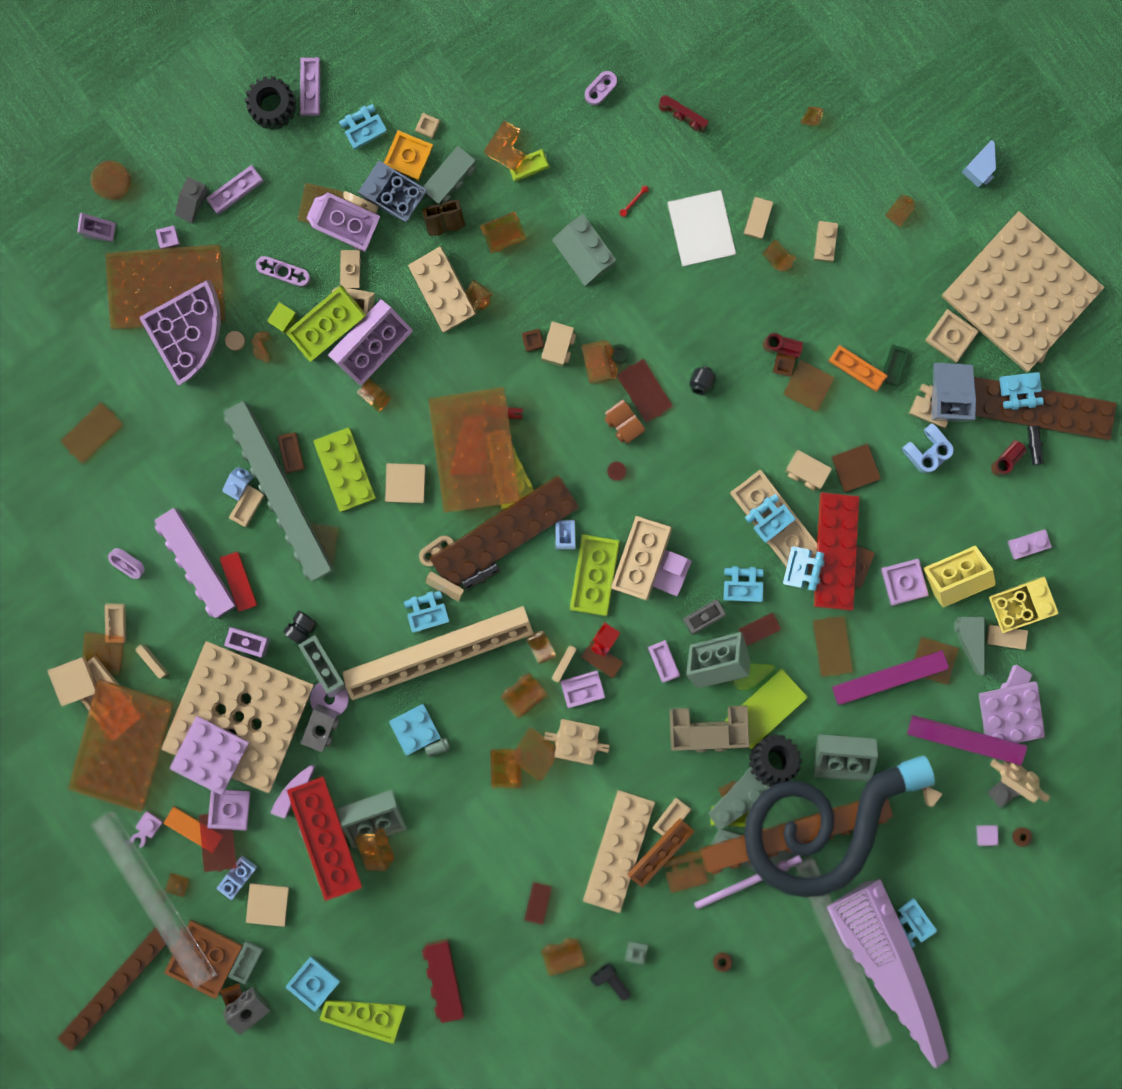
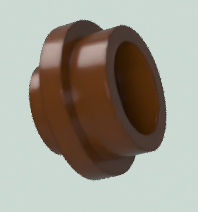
M1019 827L1014 830L1012 839L1016 845L1025 847L1031 843L1032 834L1027 828ZM1021 834H1025L1026 838L1023 841L1020 840Z
M720 952L714 956L713 966L719 972H726L732 967V958L729 954ZM725 959L726 963L724 965H720L719 960Z

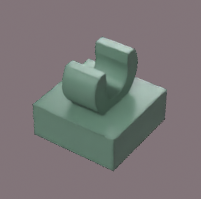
M629 940L625 961L644 965L648 944Z

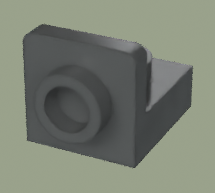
M1001 781L986 792L999 808L1004 806L1013 797L1021 795Z

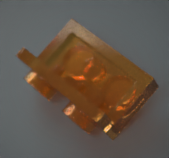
M528 673L523 675L514 686L507 688L500 698L515 717L519 719L548 694L537 680Z
M491 749V788H521L520 749Z
M379 828L375 834H358L355 838L366 870L386 871L394 861V854L384 828Z
M568 938L561 944H549L541 950L549 977L586 965L578 939Z

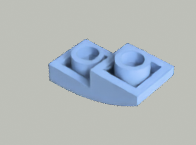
M242 855L216 889L232 900L257 869V866Z

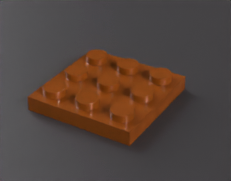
M191 919L164 974L216 999L243 945Z

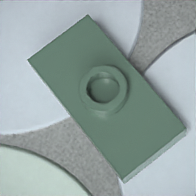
M246 940L228 977L246 985L263 948Z

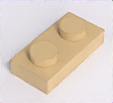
M818 222L814 260L834 261L838 223Z

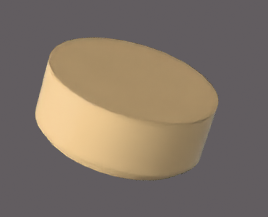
M232 331L227 334L225 343L229 349L239 351L245 346V337L238 331Z

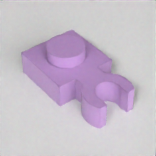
M146 811L135 827L139 830V833L134 834L130 841L134 842L139 837L142 840L139 847H143L147 842V836L153 838L164 821L151 812Z

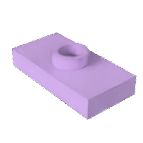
M666 640L648 647L662 683L680 676Z

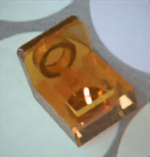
M901 194L885 216L901 227L916 207L915 201L910 196Z
M776 240L762 253L775 270L782 272L791 268L793 261L796 259L794 255L789 254Z
M476 280L471 282L466 291L470 302L474 305V310H483L491 302L490 298L493 294Z
M261 331L255 334L254 339L251 340L255 347L252 350L257 360L261 359L264 363L271 360L263 345V342L272 338L268 331Z
M370 379L357 391V394L378 412L391 400V397Z
M543 630L535 632L526 639L539 665L556 657Z

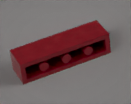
M449 938L428 942L424 946L425 949H422L424 961H428L429 968H426L428 980H432L433 987H430L432 999H436L437 1006L434 1007L436 1018H440L441 1023L463 1019L465 1013Z

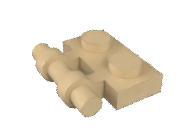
M922 384L919 391L926 394L924 398L916 396L909 414L943 429L946 428L948 421L931 420L932 401L930 399L933 386Z

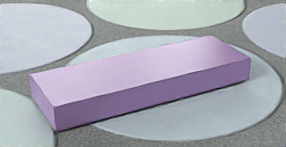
M301 58V116H320V58Z
M251 165L206 199L219 215L264 181Z

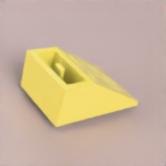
M1044 576L989 597L1002 633L1059 614Z

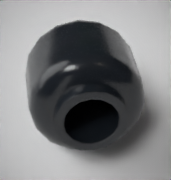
M702 366V368L694 369L689 381V386L693 393L705 396L712 392L716 382V375L710 367Z

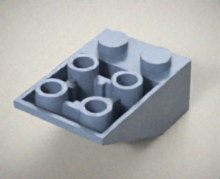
M380 160L358 191L362 199L373 203L380 210L406 223L427 192L425 188Z
M934 363L931 420L971 422L975 420L976 396L973 365Z

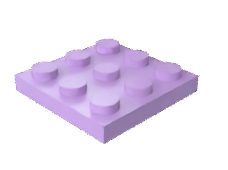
M1035 681L979 693L985 735L1014 743L1045 737L1038 684Z
M196 716L169 769L223 795L250 742Z

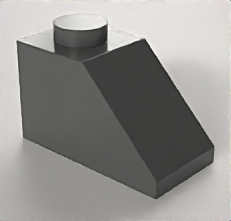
M188 177L179 193L175 216L193 224L210 191L206 185Z

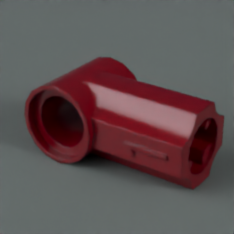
M772 333L764 339L763 348L769 353L795 356L798 359L803 348V342L782 337L778 333ZM769 339L776 340L777 347L770 346Z
M1013 440L1000 457L992 463V473L996 476H1004L1009 473L1026 453L1027 449L1021 442ZM999 462L1005 465V471L999 469Z

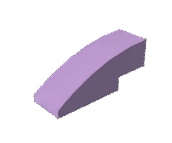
M312 764L285 787L270 813L284 819L288 817L292 805L286 790L309 782L316 765Z

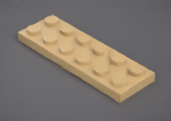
M761 470L730 492V495L746 516L750 514V510L756 509L764 503V499L776 494L780 500L774 505L779 508L784 504L795 517V520L767 541V543L786 568L792 546L811 550V558L815 559L817 553L816 541ZM768 508L761 516L765 519L772 512ZM756 520L752 521L754 526L759 524ZM809 564L807 575L811 576L814 565Z
M621 790L617 791L583 898L584 902L620 913L630 882L627 874L635 866L655 801Z

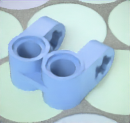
M930 424L924 429V433L934 444L924 454L911 442L902 447L904 454L921 473L934 471L953 454L952 444L934 424ZM939 446L945 448L946 453L944 456L938 453ZM925 458L931 461L930 468H926L923 465Z

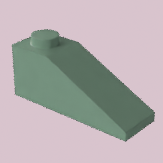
M957 617V621H954V632H957V638L975 674L984 675V617Z

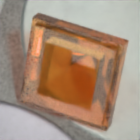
M810 106L800 123L812 126L819 124L824 109Z
M170 873L165 892L184 897L189 878Z

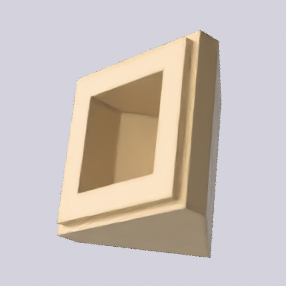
M930 787L922 789L925 804L930 807L934 806L942 795Z

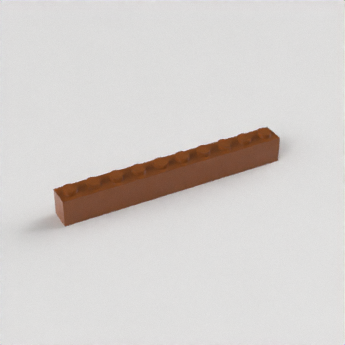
M888 798L884 802L879 824L887 823L888 819L893 817ZM860 800L832 808L834 812V829L830 840L834 838L833 835L840 833L843 836L852 833L851 830L855 826ZM819 812L792 820L797 825L796 839L800 843L807 844L817 837L821 827ZM788 822L763 829V844L769 858L779 855L778 852L782 850L791 852L786 846L783 835L785 825ZM745 835L699 848L705 870L713 875L723 872V868L729 866L730 869L742 866L741 863L748 861L751 863L746 853Z

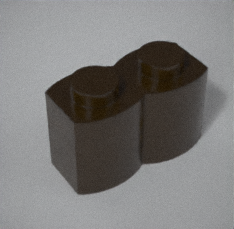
M451 200L441 205L428 206L422 210L429 236H439L447 231H458L466 226L459 200Z

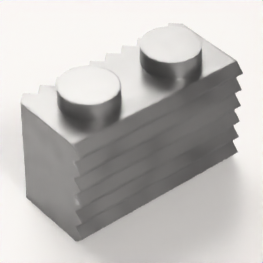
M713 600V602L706 604V606L696 610V612L693 611V614L690 613V615L683 617V621L691 635H694L725 617L726 614L718 600Z

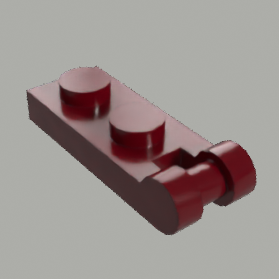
M667 95L660 98V111H669L674 114L673 117L680 122H687L690 124V128L697 132L699 130L701 132L705 131L708 126V120Z

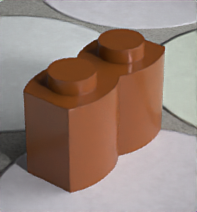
M621 400L605 412V422L610 428L614 427L617 433L615 435L621 443L625 442L628 445L646 432L641 422L624 400Z

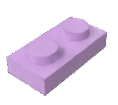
M1046 529L1007 541L1013 559L1052 548Z

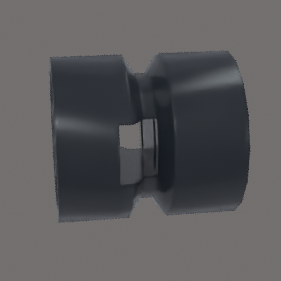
M298 610L292 618L293 623H288L283 633L297 644H301L308 640V633H313L319 624L307 614Z

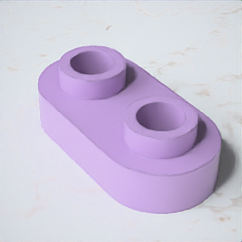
M602 72L587 87L585 100L588 104L594 106L600 104L613 91L617 83V78L613 72ZM609 80L611 83L609 85H605L604 81ZM597 94L598 97L596 99L591 98V95Z
M115 548L108 554L109 562L133 579H138L145 571L143 564L139 560H136L122 549Z

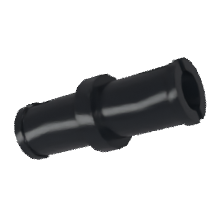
M1039 425L1027 427L1029 437L1028 449L1031 451L1032 465L1045 464L1042 451L1044 444L1041 442Z
M496 562L482 570H476L477 573L462 580V583L466 590L469 591L480 583H486V580L500 574L501 571Z

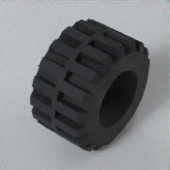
M265 76L262 81L258 78L255 80V85L251 84L249 86L251 91L247 90L246 92L248 97L245 98L246 108L258 125L261 124L265 129L269 127L271 130H275V126L280 129L283 123L287 125L289 123L288 119H293L294 117L293 112H296L294 95L286 83L284 84L280 78L277 80L271 76L268 79ZM269 95L281 97V103L277 109L273 111L261 109V103L265 97Z
M775 734L764 738L752 748V753L749 755V759L752 761L749 762V767L753 768L751 773L752 775L756 774L757 777L755 779L757 781L762 780L763 785L769 784V787H772L778 783L788 782L798 775L797 772L801 769L799 764L802 763V758H799L801 751H797L796 748L798 746L796 743L794 745L791 743L792 739L788 738L786 740L784 735L778 737ZM769 752H774L781 758L782 770H777L771 766L768 760Z

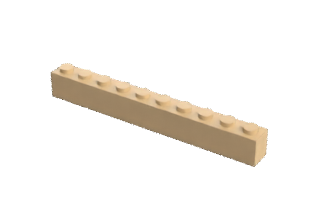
M524 606L344 671L342 673L345 686L351 699L355 700L533 635L534 633Z

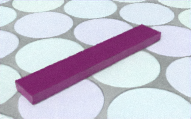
M943 650L831 687L837 704L840 705L947 670L949 667Z
M912 715L907 730V735L1018 765L1022 764L1027 750V746L914 715Z

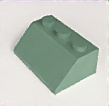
M584 214L569 223L552 239L584 286H587L616 265L617 260Z
M742 632L690 645L686 676L697 689L749 676L750 657Z
M818 734L815 747L814 777L869 781L873 777L878 758L876 739Z
M393 790L338 808L341 828L353 849L407 830L400 805Z

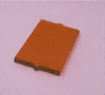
M100 402L60 442L69 450V454H73L83 464L123 424L114 416V412H110Z
M827 616L826 619L813 620L820 675L838 676L839 674L852 672L845 617L831 618Z

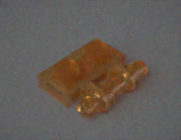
M689 851L685 855L678 857L674 855L663 865L664 868L672 866L673 871L666 873L671 893L708 883L703 863L695 865L694 860L701 858L700 851L693 853ZM689 863V867L678 869V864Z

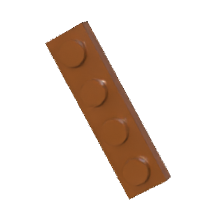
M679 818L627 874L629 878L643 888L695 831Z

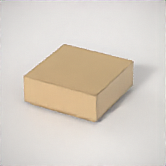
M422 113L415 131L433 139L440 120Z

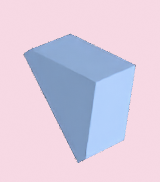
M559 520L556 522V550H575V520Z

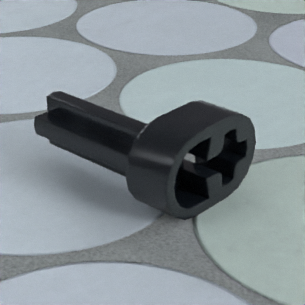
M608 962L595 971L589 979L595 987L607 981L621 1001L624 1002L632 994L616 975V968L611 962Z

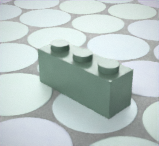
M457 146L423 186L427 190L425 196L436 205L450 201L452 193L455 190H460L463 186V180L475 172L476 160Z
M315 635L298 645L330 698L346 689L344 682Z

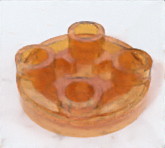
M104 161L98 164L91 174V185L94 191L104 199L119 200L129 189L131 177L126 168L116 161Z

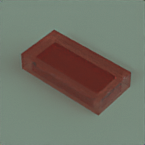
M773 612L738 629L739 632L743 633L746 646L781 630Z
M533 882L524 921L543 925L552 886Z

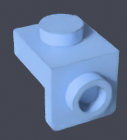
M237 467L230 473L222 491L239 501L248 483L254 477L246 469Z

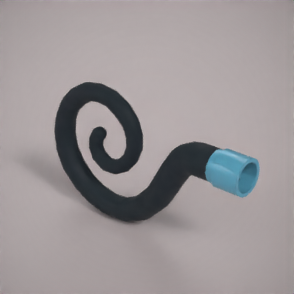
M923 755L901 762L899 766L883 770L874 775L862 790L853 837L844 858L832 871L816 877L793 876L779 869L770 860L763 844V823L769 810L777 801L783 798L796 796L814 803L821 816V827L817 837L812 842L805 844L800 843L796 839L797 825L792 821L785 825L783 833L786 846L793 854L808 857L820 852L830 840L834 829V812L830 801L821 790L809 783L788 781L768 788L753 803L746 819L744 836L746 853L754 871L767 885L786 895L820 897L846 887L862 871L873 849L885 800L908 791L914 792L934 785L935 780L932 768L927 758Z

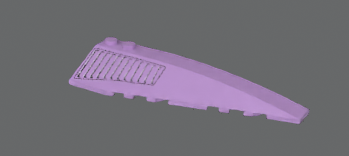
M881 880L865 881L828 905L827 909L846 948L851 949L854 959L864 967L867 977L872 978L875 982V988L891 1010L896 1011L899 1015V1021L909 1029L912 1039L917 1040L920 1044V1050L931 1065L937 1068L948 1060L949 1057L923 975Z

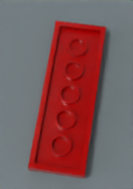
M831 493L820 494L817 552L824 553L823 561L825 562L819 574V578H821L820 583L817 584L816 591H814V608L853 610L859 496Z
M323 776L287 789L286 791L324 900L327 901L362 888L363 886L345 834L341 828L325 777Z

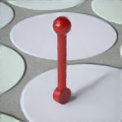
M642 186L641 191L638 193V195L626 206L625 209L620 210L619 214L621 217H625L627 215V211L633 206V204L644 193H647L649 191L648 186Z

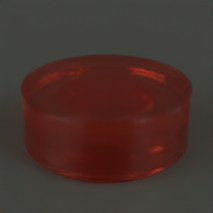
M612 462L607 468V475L613 481H620L626 475V467L621 462Z

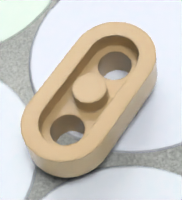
M443 535L428 544L419 553L421 563L425 566H433L431 560L425 558V554L431 553L434 555L443 549L441 547L443 541L450 545L453 543V540L449 536Z

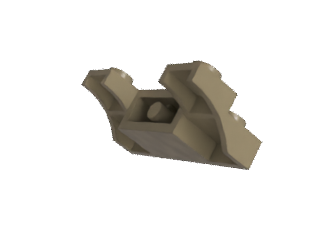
M747 705L728 706V721L690 723L689 708L670 709L671 751L695 750V752H706L707 749H715V751L721 752L726 751V748L749 747Z

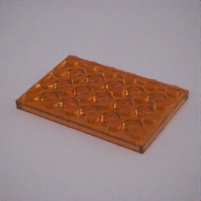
M219 244L105 253L110 329L144 328L139 317L207 280H211L217 293L221 322L226 321L222 257Z
M500 387L429 398L428 402L444 513L520 502L505 388Z
M102 679L98 680L68 790L142 812L174 702Z

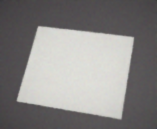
M721 190L668 202L682 266L736 254Z

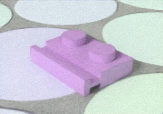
M598 671L560 681L568 708L605 698Z

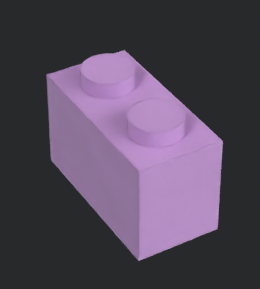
M230 627L224 646L258 657H265L271 638Z

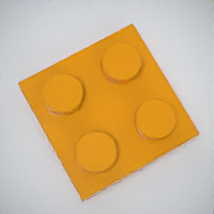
M398 130L384 164L402 175L419 181L433 149V144Z

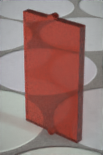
M644 359L632 366L629 365L626 370L616 375L646 423L657 416L660 417L661 413L673 407Z
M209 814L199 815L204 873L236 869L233 830L208 829Z

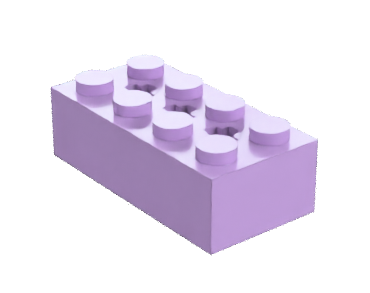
M380 300L328 356L361 386L413 330L389 305Z

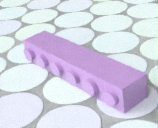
M173 508L155 519L154 521L157 524L155 526L156 531L160 536L163 535L165 537L166 547L170 552H174L176 563L186 571L185 577L187 581L196 587L195 593L201 601L204 600L207 605L205 609L209 616L220 618L236 608L233 597L179 510Z

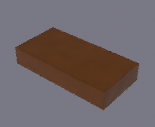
M297 432L277 436L286 474L305 470Z
M591 641L581 658L613 678L623 662L608 652L604 657L594 653L591 649L594 643Z

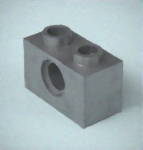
M317 704L301 744L323 752L325 747L329 748L333 739L330 734L332 730H336L340 721L337 719L339 712ZM318 726H323L326 731H320Z
M252 986L248 991L243 992L236 1001L225 1008L223 1016L225 1023L241 1036L270 1012L268 1000Z

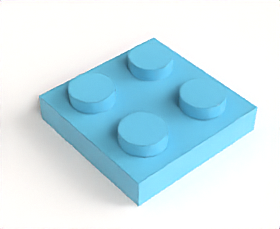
M424 703L389 721L406 756L441 738Z
M310 956L286 985V988L315 1012L341 980L314 957Z

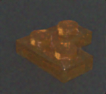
M503 121L483 151L484 154L516 171L525 157L523 152L512 147L521 133L520 129Z

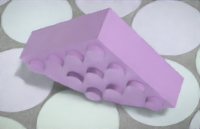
M211 280L195 286L139 317L178 386L194 377L205 366L218 341L221 325L220 306Z

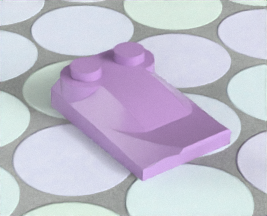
M327 192V194L315 198L307 219L313 229L365 252L380 216Z

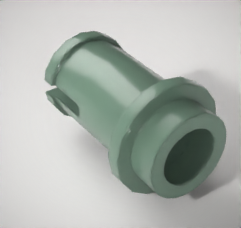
M441 738L440 741L425 746L429 758L444 751L447 753L451 749L447 738Z

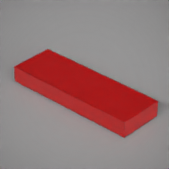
M239 552L221 557L220 561L238 612L258 606Z

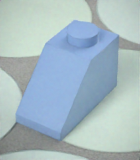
M991 140L962 171L978 188L982 183L987 185L994 177L992 173L996 169L995 142Z

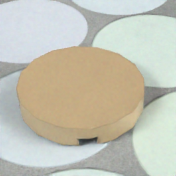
M343 192L342 199L372 213H377L378 206L349 192Z

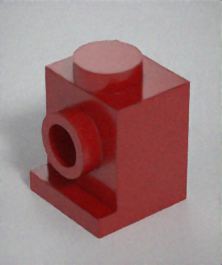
M604 622L592 640L595 643L591 649L594 653L604 657L620 632Z

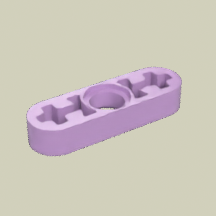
M267 256L260 257L256 262L257 270L263 275L298 287H306L310 283V275L302 268ZM268 261L271 267H275L274 274H271L273 270L270 268L263 270L261 264H265ZM281 267L288 268L287 276L280 277L278 270ZM292 270H295L293 273L297 276L303 274L306 280H302L299 283V280L292 276Z

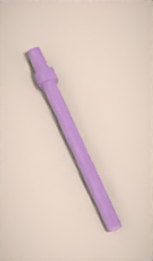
M800 855L787 861L784 859L778 862L776 866L787 872L789 868L803 861ZM756 874L694 902L698 910L758 883L762 879Z

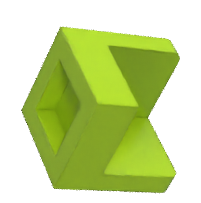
M279 302L267 321L286 334L285 332L291 328L298 315Z

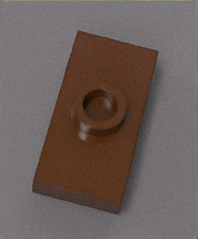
M859 546L856 548L855 587L862 588L875 553Z

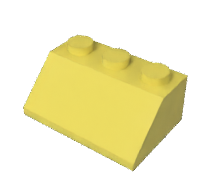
M976 546L923 568L934 596L942 607H946L996 585L992 567Z

